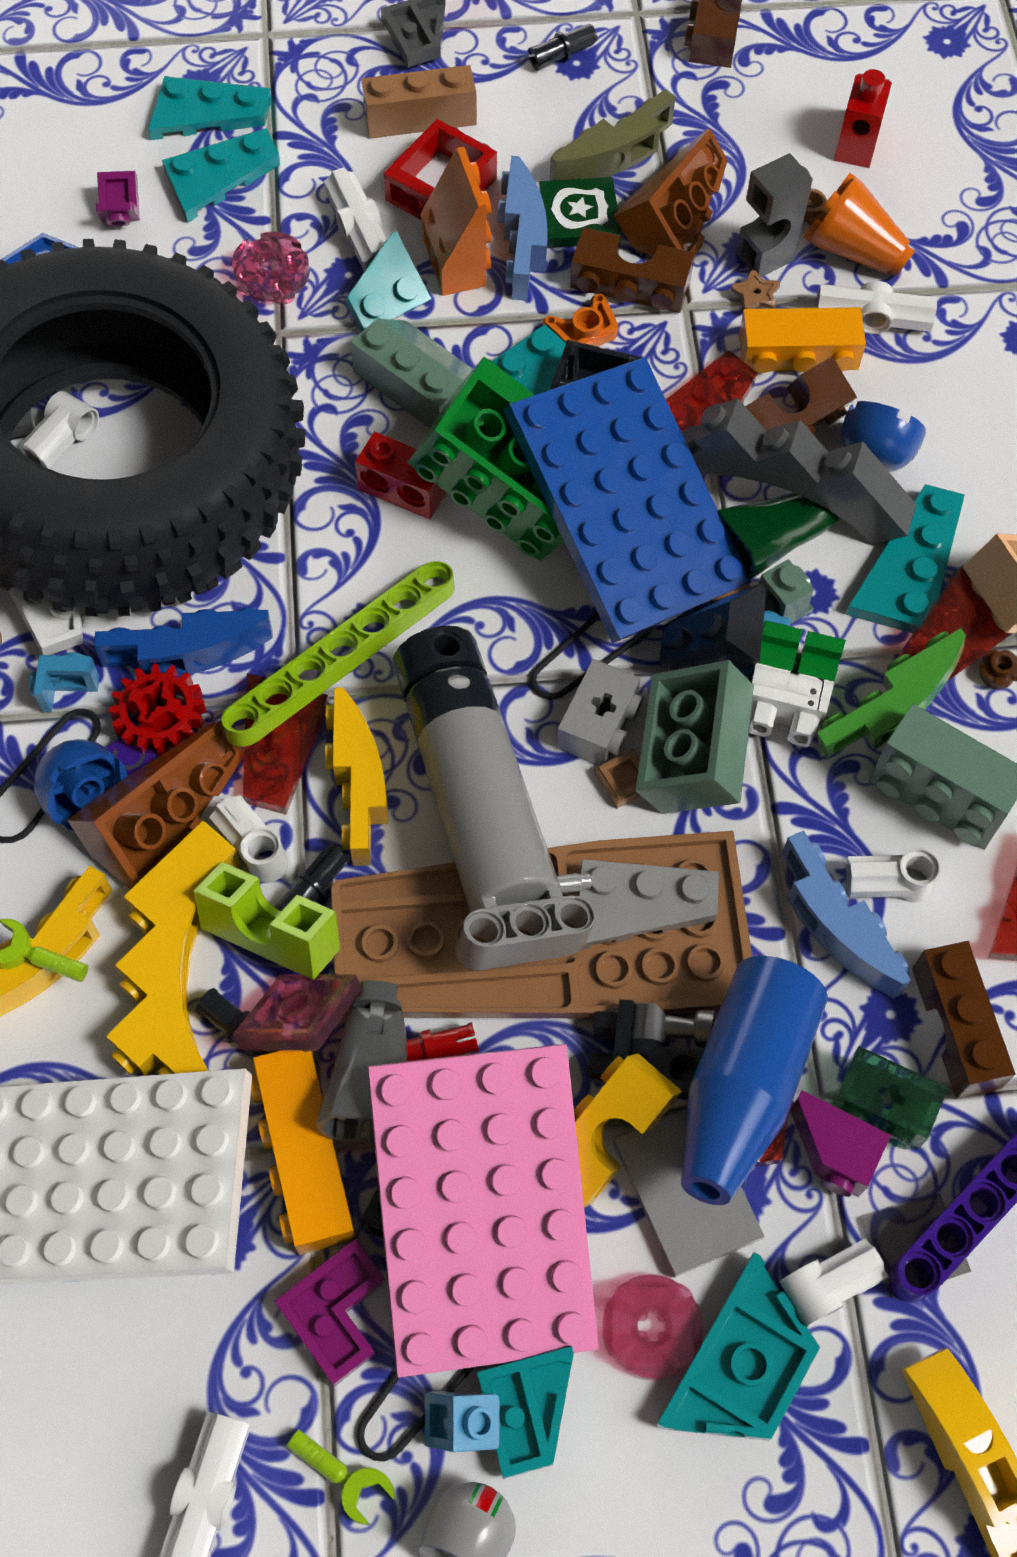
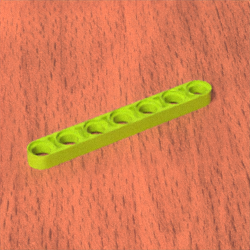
M440 561L423 564L230 705L221 717L227 740L231 744L241 747L250 746L258 742L449 599L455 590L452 568ZM434 577L446 580L442 585L435 587L425 584L427 580ZM401 600H412L415 602L414 606L408 609H398L394 606ZM374 622L384 625L383 629L378 632L371 633L363 630L366 625ZM339 646H349L353 648V650L345 656H335L331 654V652ZM312 669L321 672L313 680L307 681L298 678L306 670ZM274 694L288 696L283 703L278 705L265 703ZM247 718L254 721V724L245 730H235L232 728V725L240 719Z

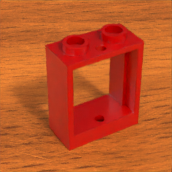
M436 119L383 173L385 200L421 220V212L434 187L415 176L439 152L451 158L456 148L464 146L469 161L477 163L480 174L479 187L481 191H485L497 179V151L487 144L464 134L458 128Z

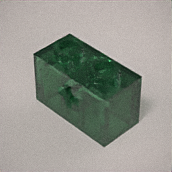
M858 1046L847 1064L831 1105L890 1134L889 1144L904 1150H909L911 1147L918 1150L929 1138L949 1087ZM882 1095L890 1098V1110L882 1106Z

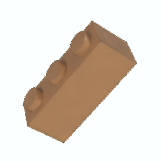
M470 65L362 78L364 113L369 139L424 132L436 119L456 128L477 125L476 87Z

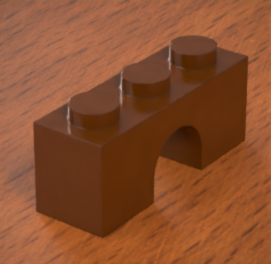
M692 0L689 21H695V24H687L684 46L691 47L689 62L731 68L742 0Z
M583 227L571 262L570 288L586 293L602 294L621 301L634 302L660 310L681 313L692 276L695 252L657 244L655 254L650 260L639 264L630 263L619 256L620 235Z
M832 356L802 373L787 387L795 402V413H787L780 409L770 393L745 407L766 430L778 425L782 426L801 420L814 435L817 433L814 426L825 421L827 426H830L845 417L847 414L845 407L853 402L857 396Z
M969 941L924 950L912 967V971L926 1011L936 1009L942 1020L946 1036V1048L941 1057L956 1100L1001 1090L1016 1073Z

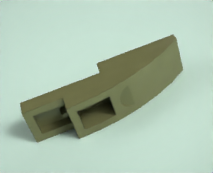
M664 89L655 97L647 99L640 108L628 117L621 118L614 127L602 119L593 127L585 129L578 138L567 146L559 148L553 154L550 160V181L611 177L644 161L658 151L660 133L672 125L676 97Z

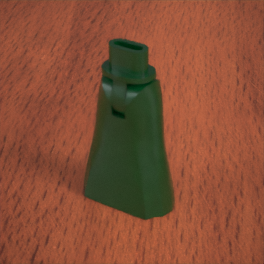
M793 492L764 501L718 510V514L725 524L729 537L733 541L734 548L741 558L749 579L764 572L792 550L822 535L836 522L841 520L839 516L829 509Z

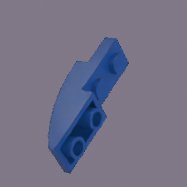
M246 607L238 611L216 612L211 609H202L195 613H182V628L156 626L152 629L130 630L117 627L109 631H95L94 647L102 667L140 666V669L146 675L151 673L153 664H158L161 673H166L167 669L173 665L176 667L178 676H181L186 672L194 674L218 667L254 651L273 638V629L268 610Z

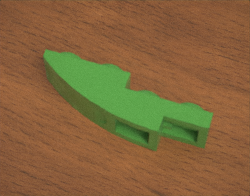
M960 628L950 635L946 631L930 639L925 644L926 649L913 657L910 654H905L895 659L888 665V671L884 673V687L887 692L875 691L863 698L858 704L860 707L846 716L841 712L824 721L821 725L822 730L817 732L818 745L825 756L828 758L864 736L873 750L888 742L912 704L925 710L943 689L958 663L966 638L963 630Z

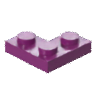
M354 1239L275 1300L277 1306L334 1387L376 1355L347 1312L387 1281L357 1239Z

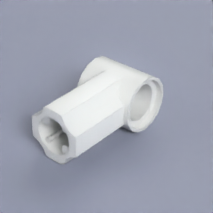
M59 391L48 401L44 412L45 418L18 447L25 456L49 469L75 440L85 441L90 436L87 433H93L99 423V413L96 409L69 393Z
M241 795L236 797L228 796L216 805L209 819L224 839L235 847L237 854L247 865L251 875L258 877L259 881L263 883H270L280 879L288 868V858L277 833L268 829ZM264 851H273V854L269 858L265 860H256V857L260 853Z
M923 848L910 849L904 855L849 856L846 860L845 877L849 898L900 897L908 902H921L932 893L941 874V864L933 852ZM917 870L923 873L927 880H914L908 875L907 871Z
M865 1238L821 1263L816 1260L803 1266L779 1282L803 1325L809 1327L844 1306L843 1302L879 1284L888 1275L879 1253Z

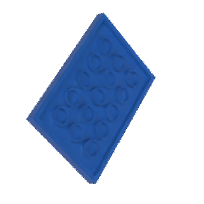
M646 357L509 404L503 410L612 644L751 583Z

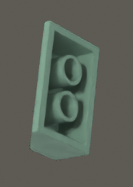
M377 318L350 342L354 373L429 428H431L456 389L473 370V368L405 320Z

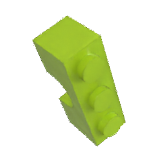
M221 862L194 890L201 929L312 980L319 975L340 950L336 911L299 895H296L282 911H279L264 897L258 877L224 862Z

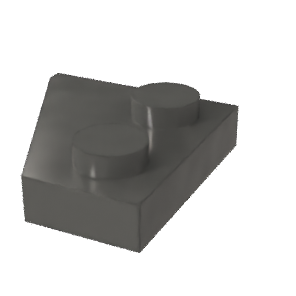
M407 0L381 8V20L407 67L441 57L446 0Z

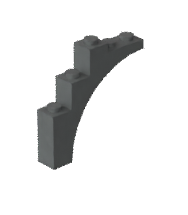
M738 398L710 406L702 414L700 425H694L681 431L701 474L745 478L771 484L799 494L829 509L848 522L872 545L908 535L916 503L863 441L828 452L801 420L782 426L778 425L766 430Z

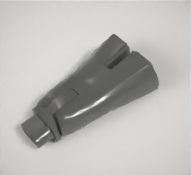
M374 980L362 981L359 996L353 1000L352 1008L345 1021L334 1067L316 1121L318 1130L329 1139L359 1141L363 1120L370 1121L368 1141L374 1143L367 1066L407 1062V1038L402 1004L397 1000L398 986L394 983Z

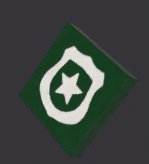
M613 177L539 181V191L543 199L547 219V248L577 246L583 227L620 235L621 243V230L619 223L614 217L618 208Z

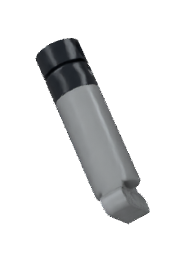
M458 626L433 627L410 636L398 647L393 656V664L470 912L464 921L455 946L459 962L472 970H486L578 953L584 947L595 923V909L585 898L575 895L563 896V894L590 888L593 885V878L589 873L556 876L475 637L469 630ZM564 923H569L573 925L575 928L568 927ZM519 930L528 931L533 936L525 935ZM473 937L483 938L488 943H481L475 940Z

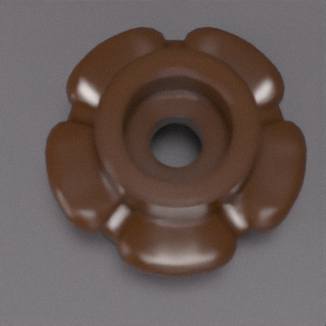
M994 649L983 655V663L979 669L981 679L987 686L993 689H1005L1013 681H1017V656L1008 650L998 652ZM998 665H1003L1004 668H1005V670H1002V669L998 668L997 666H998Z

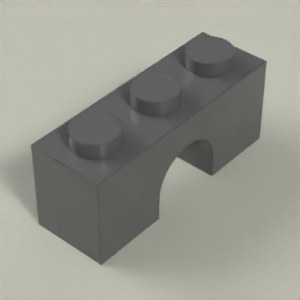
M791 153L751 171L746 201L759 217L740 228L736 255L750 271L755 270L761 277L795 260L813 178L807 168L801 166Z

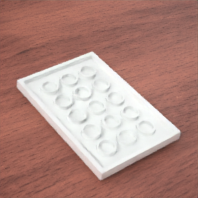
M243 1068L0 1087V1284L234 1273L252 1074Z

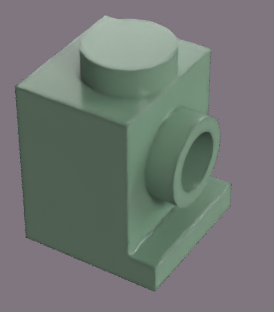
M789 559L761 574L759 584L766 587L765 605L770 611L782 617L790 618V624L813 611L814 607L810 604L814 591L811 581L800 567L793 565ZM773 598H776L778 600V602L780 603L779 607L772 600Z

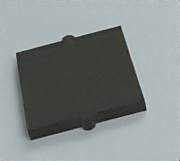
M940 1193L860 1219L869 1244L875 1247L884 1262V1268L888 1277L883 1281L890 1298L897 1296L890 1286V1269L897 1259L946 1208ZM938 1230L937 1239L940 1246L947 1252L956 1253L958 1243L954 1235L946 1230ZM967 1259L958 1266L947 1280L971 1272ZM906 1265L904 1273L909 1284L916 1288H924L926 1278L923 1271L916 1265Z

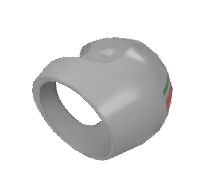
M468 1482L450 1487L440 1496L427 1521L419 1548L420 1556L449 1557L444 1553L446 1552L455 1557H507L516 1533L514 1515L507 1500L493 1487L483 1483Z

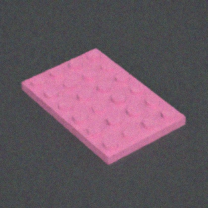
M557 1044L367 1066L395 1365L398 1378L519 1361L572 1346L574 1353L598 1350L599 1344L567 1045Z

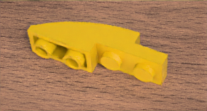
M343 687L334 688V704H326L327 730H333V743L325 744L326 769L334 770L336 785H342L343 809H350V823H342V849L350 850L353 866H370L371 825L389 824L383 768L376 742L364 716Z
M89 865L81 876L78 875L71 880L65 890L64 899L55 911L47 913L39 922L36 935L33 939L31 938L32 948L40 946L77 961L87 953L100 937L91 919L113 892L105 874ZM12 938L1 943L0 950L11 946ZM28 958L18 967L0 969V1017L24 1005L48 989L62 975L33 965Z
M942 1348L902 1368V1373L944 1468L954 1471L991 1557H1017V1457L995 1417L962 1366L948 1348Z

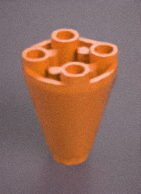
M851 173L847 175L837 191L833 192L821 209L822 213L819 218H816L803 236L815 247L887 274L889 271L894 276L899 274L915 252L914 249L908 246L910 241L865 184Z

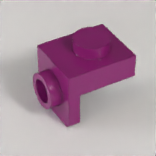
M97 172L99 203H96L95 206L96 213L102 222H107L110 226L120 227L129 225L130 221L140 220L136 172Z

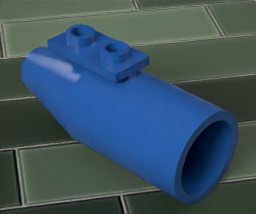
M753 956L741 961L733 974L689 1088L681 1186L690 1196L701 1202L711 1205L728 1204L740 1186L745 1187L748 1175L786 1122L828 1000L826 989L821 981L810 971L796 963L772 956Z

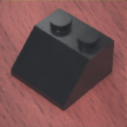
M759 584L696 607L663 626L659 663L671 671L730 660L737 669L759 663L766 587Z

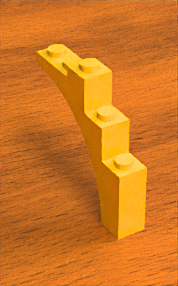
M205 821L197 825L124 895L131 910L127 917L145 936L115 966L123 978L119 986L138 1005L106 1037L115 1049L110 1054L111 1058L129 1075L135 1070L143 1076L153 1075L156 1071L158 1075L209 1071L200 1056L191 1028L187 995L190 958L200 928L194 890L221 862L237 869L241 864L235 847Z

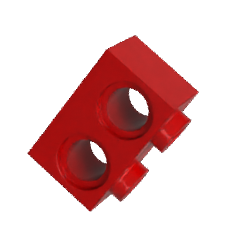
M374 431L355 461L358 490L431 519L444 498L446 491L435 483L422 479L416 470L407 463L416 448Z

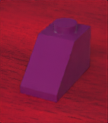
M801 1090L790 1111L814 1174L824 1179L823 1184L829 1190L845 1197H850L851 1194L859 1197L868 1188L891 1135Z

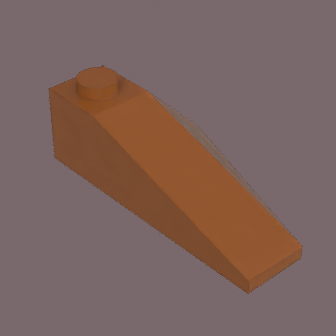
M710 128L704 130L630 196L614 215L619 223L620 230L626 235L634 249L654 256L657 244L695 252V255L701 249L705 238L701 231L704 223L710 220L713 212L709 208L712 195L719 191L728 161Z
M219 718L100 794L67 821L90 856L131 890L203 821L200 817L212 798L220 795L243 759L245 752L241 746H235L227 740L222 720Z

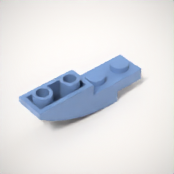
M511 155L510 171L502 172L501 194L507 196L506 200L499 199L497 222L504 223V240H510L509 253L515 254L514 260L507 259L506 283H513L512 300L527 301L530 272H546L547 219L541 193L531 172L519 156Z
M804 830L789 836L781 855L796 880L793 883L787 900L800 921L815 940L850 973L891 998L900 996L911 981L909 978L910 969L904 956L898 951L894 952L887 940V931L882 918L878 913L870 911L865 900L853 906H847L848 897L845 889L839 881L832 880L825 868L826 860L823 851L816 842H810Z

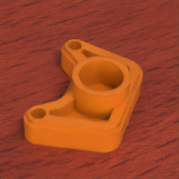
M602 294L594 295L591 298L590 307L578 309L571 319H561L550 315L543 320V325L545 324L565 343L567 340H572L598 347L615 340L618 334V323L606 297Z

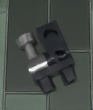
M619 999L618 1009L595 1011L594 1036L597 1040L614 1041L613 1054L591 1053L588 1077L593 1083L605 1085L606 1083L600 1078L607 1067L618 1056L625 1060L627 1056L638 1053L682 1090V1093L678 1096L679 1099H688L689 1088L704 1049L699 1048H705L718 1015L717 1011L699 1010L695 1015V1019L665 1015L663 1010L654 1003L635 1004L634 1000ZM694 1038L695 1045L699 1048L668 1047L669 1039Z

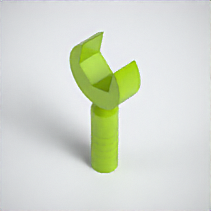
M0 919L3 927L13 933L11 946L0 950V969L18 967L28 958L31 964L72 980L82 982L88 972L87 964L40 946L32 948L31 937L20 922L13 919Z
M300 1429L296 1431L287 1444L288 1449L305 1460L306 1463L310 1464L332 1483L343 1485L341 1495L343 1508L347 1515L357 1523L370 1525L357 1509L363 1489L381 1485L395 1501L394 1487L383 1472L374 1468H363L351 1475L343 1462L330 1452H327L326 1449L322 1448Z

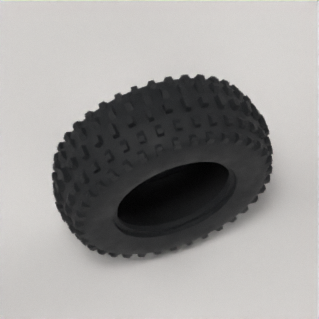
M83 239V247L65 249L62 241L51 243L52 251L38 255L31 248L21 251L22 260L9 265L1 259L0 588L9 591L12 587H15L24 592L23 600L33 604H40L42 599L53 602V609L66 613L67 610L73 611L75 607L85 608L86 616L98 617V614H108V609H118L119 617L130 616V610L131 612L142 611L143 606H148L150 612L162 610L161 602L167 606L174 604L175 598H177L182 604L192 599V591L198 595L206 591V589L210 591L219 585L217 580L219 576L227 579L243 567L240 560L242 557L250 561L257 554V551L261 548L259 542L261 535L267 538L272 536L278 523V513H285L293 495L296 478L301 475L302 456L299 455V448L305 447L306 429L297 428L295 423L303 421L304 404L303 400L292 399L298 390L295 375H289L286 370L290 364L286 350H282L280 345H273L277 338L275 331L267 321L260 323L257 320L259 310L251 300L241 302L236 297L238 288L230 281L221 285L213 279L214 272L209 267L202 265L198 270L186 265V256L175 253L172 258L157 255V247L145 244L143 250L139 251L127 249L125 240L115 239L113 247H95L94 239ZM101 379L134 381L157 388L184 404L202 425L193 441L173 459L147 472L117 479H86L58 473L34 462L9 441L19 421L43 398L73 384Z

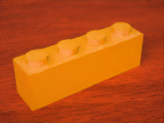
M310 1043L254 1057L256 1073L252 1074L251 1093L254 1103L263 1101L266 1119L259 1120L258 1125L264 1149L273 1147L277 1165L268 1167L274 1195L283 1194L287 1213L279 1215V1222L285 1244L294 1242L298 1254L304 1255L357 1239L334 1140L327 1138L316 1126L323 1094Z

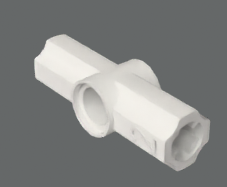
M340 168L332 171L331 175L324 180L325 191L335 210L336 221L342 239L346 244L351 243L361 267L365 271L387 238L382 231L380 214L374 200H367L354 172Z
M882 281L868 282L861 286V288L820 284L815 308L861 307L864 333L868 334L884 333L890 327L931 332L937 310V298L895 293L889 284Z
M207 1411L190 1465L182 1471L174 1490L169 1513L173 1517L159 1557L211 1556L217 1531L223 1529L232 1507L237 1485L234 1478L251 1428L250 1424Z

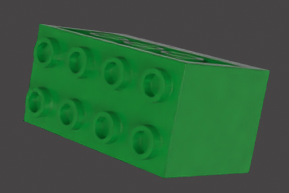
M484 356L453 393L407 463L416 470L422 479L435 483L446 491L456 504L469 508L480 516L490 529L501 532L514 541L524 554L541 561L563 543L564 540L503 412L509 404L534 396L535 394Z

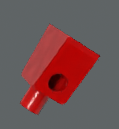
M870 69L865 71L864 74L859 73L855 75L834 161L870 168L892 82L889 79H885V75L881 71ZM857 120H864L869 124L866 134L854 132Z

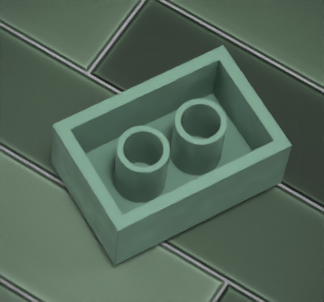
M730 660L652 674L635 791L662 814L738 804L741 802L754 685Z
M912 704L886 743L869 782L874 784L883 795L892 799H899L913 807L922 818L931 822H938L952 830L956 837L964 843L977 845L985 850L1017 800V763Z

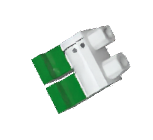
M765 620L762 631L760 662L755 664L751 678L754 689L749 733L762 737L770 736L774 723L790 726L788 741L795 745L809 747L815 734L821 730V725L826 717L846 640L808 631L800 654L796 674H792L803 629Z

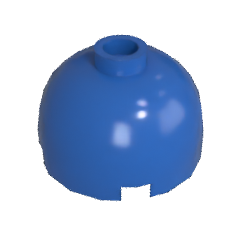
M857 401L856 407L852 404L849 406L843 422L841 437L843 447L863 441L889 472H894L904 468L915 458L927 432L925 426L913 416H911L909 423L897 418L900 411L897 408L877 402Z
M85 739L69 740L53 747L42 757L35 770L34 792L40 807L56 824L64 825L68 830H73L67 820L100 794L128 777L125 765L103 745Z

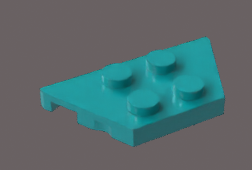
M753 1252L662 1413L656 1424L661 1429L767 1441L771 1440L820 1346L807 1326L801 1324L795 1314L794 1306L784 1291L781 1292L764 1267L766 1263L759 1254Z

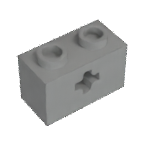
M592 659L558 727L556 748L598 766L607 762L610 754L617 756L627 735V732L622 730L627 718L635 720L643 703L644 696L638 694L641 678Z

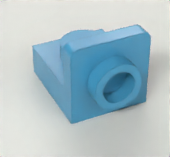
M447 1391L425 1392L424 1446L449 1452L493 1450L499 1447V1396L497 1394L466 1395Z

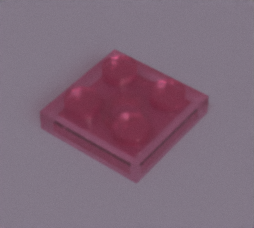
M280 974L234 1032L233 1036L242 1050L318 1051L340 1019L348 1011V1008L358 996L362 987L356 974H319L314 980L301 974Z

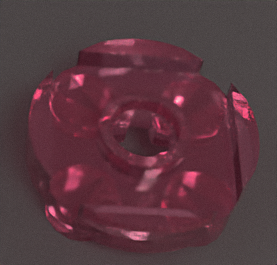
M281 232L261 233V239L251 243L249 238L243 241L236 248L232 257V269L238 291L242 295L258 301L276 302L282 305L291 303L295 299V294L306 285L310 274L309 259L307 253L302 250L301 243L293 236ZM272 263H276L278 267L274 270H265L264 268H262L270 267Z
M655 1274L640 1275L618 1286L607 1303L602 1317V1338L610 1356L628 1374L647 1381L664 1380L671 1378L688 1366L698 1351L703 1336L702 1315L699 1306L693 1299L691 1291L683 1284H679L666 1276ZM648 1313L657 1314L658 1321L665 1322L666 1331L659 1332L657 1341H648L647 1332L639 1331L638 1322L646 1321Z

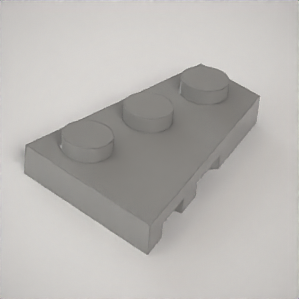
M582 859L581 874L589 873L593 878V885L590 888L581 889L579 896L592 904L595 909L596 920L581 950L589 949L593 944L612 940L616 943L630 940L632 936L658 930L667 932L716 920L719 889L718 871Z

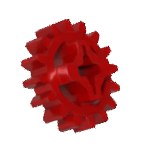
M153 664L151 673L146 675L140 668L135 669L137 679L132 682L127 678H123L121 683L124 692L113 691L111 694L115 705L109 707V713L114 721L112 726L117 736H122L126 746L137 741L140 753L144 754L150 746L155 748L158 756H161L165 752V747L171 746L173 748L182 739L186 740L194 735L192 728L203 729L204 727L201 715L207 713L204 699H201L203 698L199 684L193 685L191 675L188 672L179 677L176 667L173 665L167 669L166 673L160 672L158 664ZM177 693L186 700V706H183L181 701L176 699ZM130 714H133L135 719L139 721V728L130 721Z

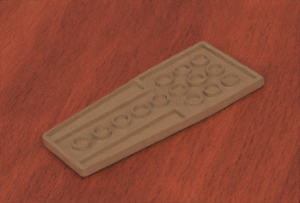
M734 831L598 840L547 848L556 876L573 873L581 874L582 859L718 871L719 889L716 920L667 932L658 930L632 936L630 940L616 943L612 940L593 944L591 948L580 950L578 953L570 956L486 970L467 968L459 962L456 956L455 946L464 921L470 912L454 862L337 880L332 884L331 897L332 910L336 911L340 950L334 956L338 1012L343 1017L348 1016L353 1000L359 996L360 984L365 980L396 984L398 986L397 1000L402 1004L403 1018H594L595 1011L618 1009L619 999L634 1000L635 1004L654 1003L663 1010L665 1015L695 1013L699 1010L719 1011L737 965L744 959L752 957ZM579 891L563 894V896H579ZM564 923L568 927L575 928L573 925L569 923ZM519 930L525 935L533 936L528 931ZM473 937L475 940L481 943H488L483 938Z

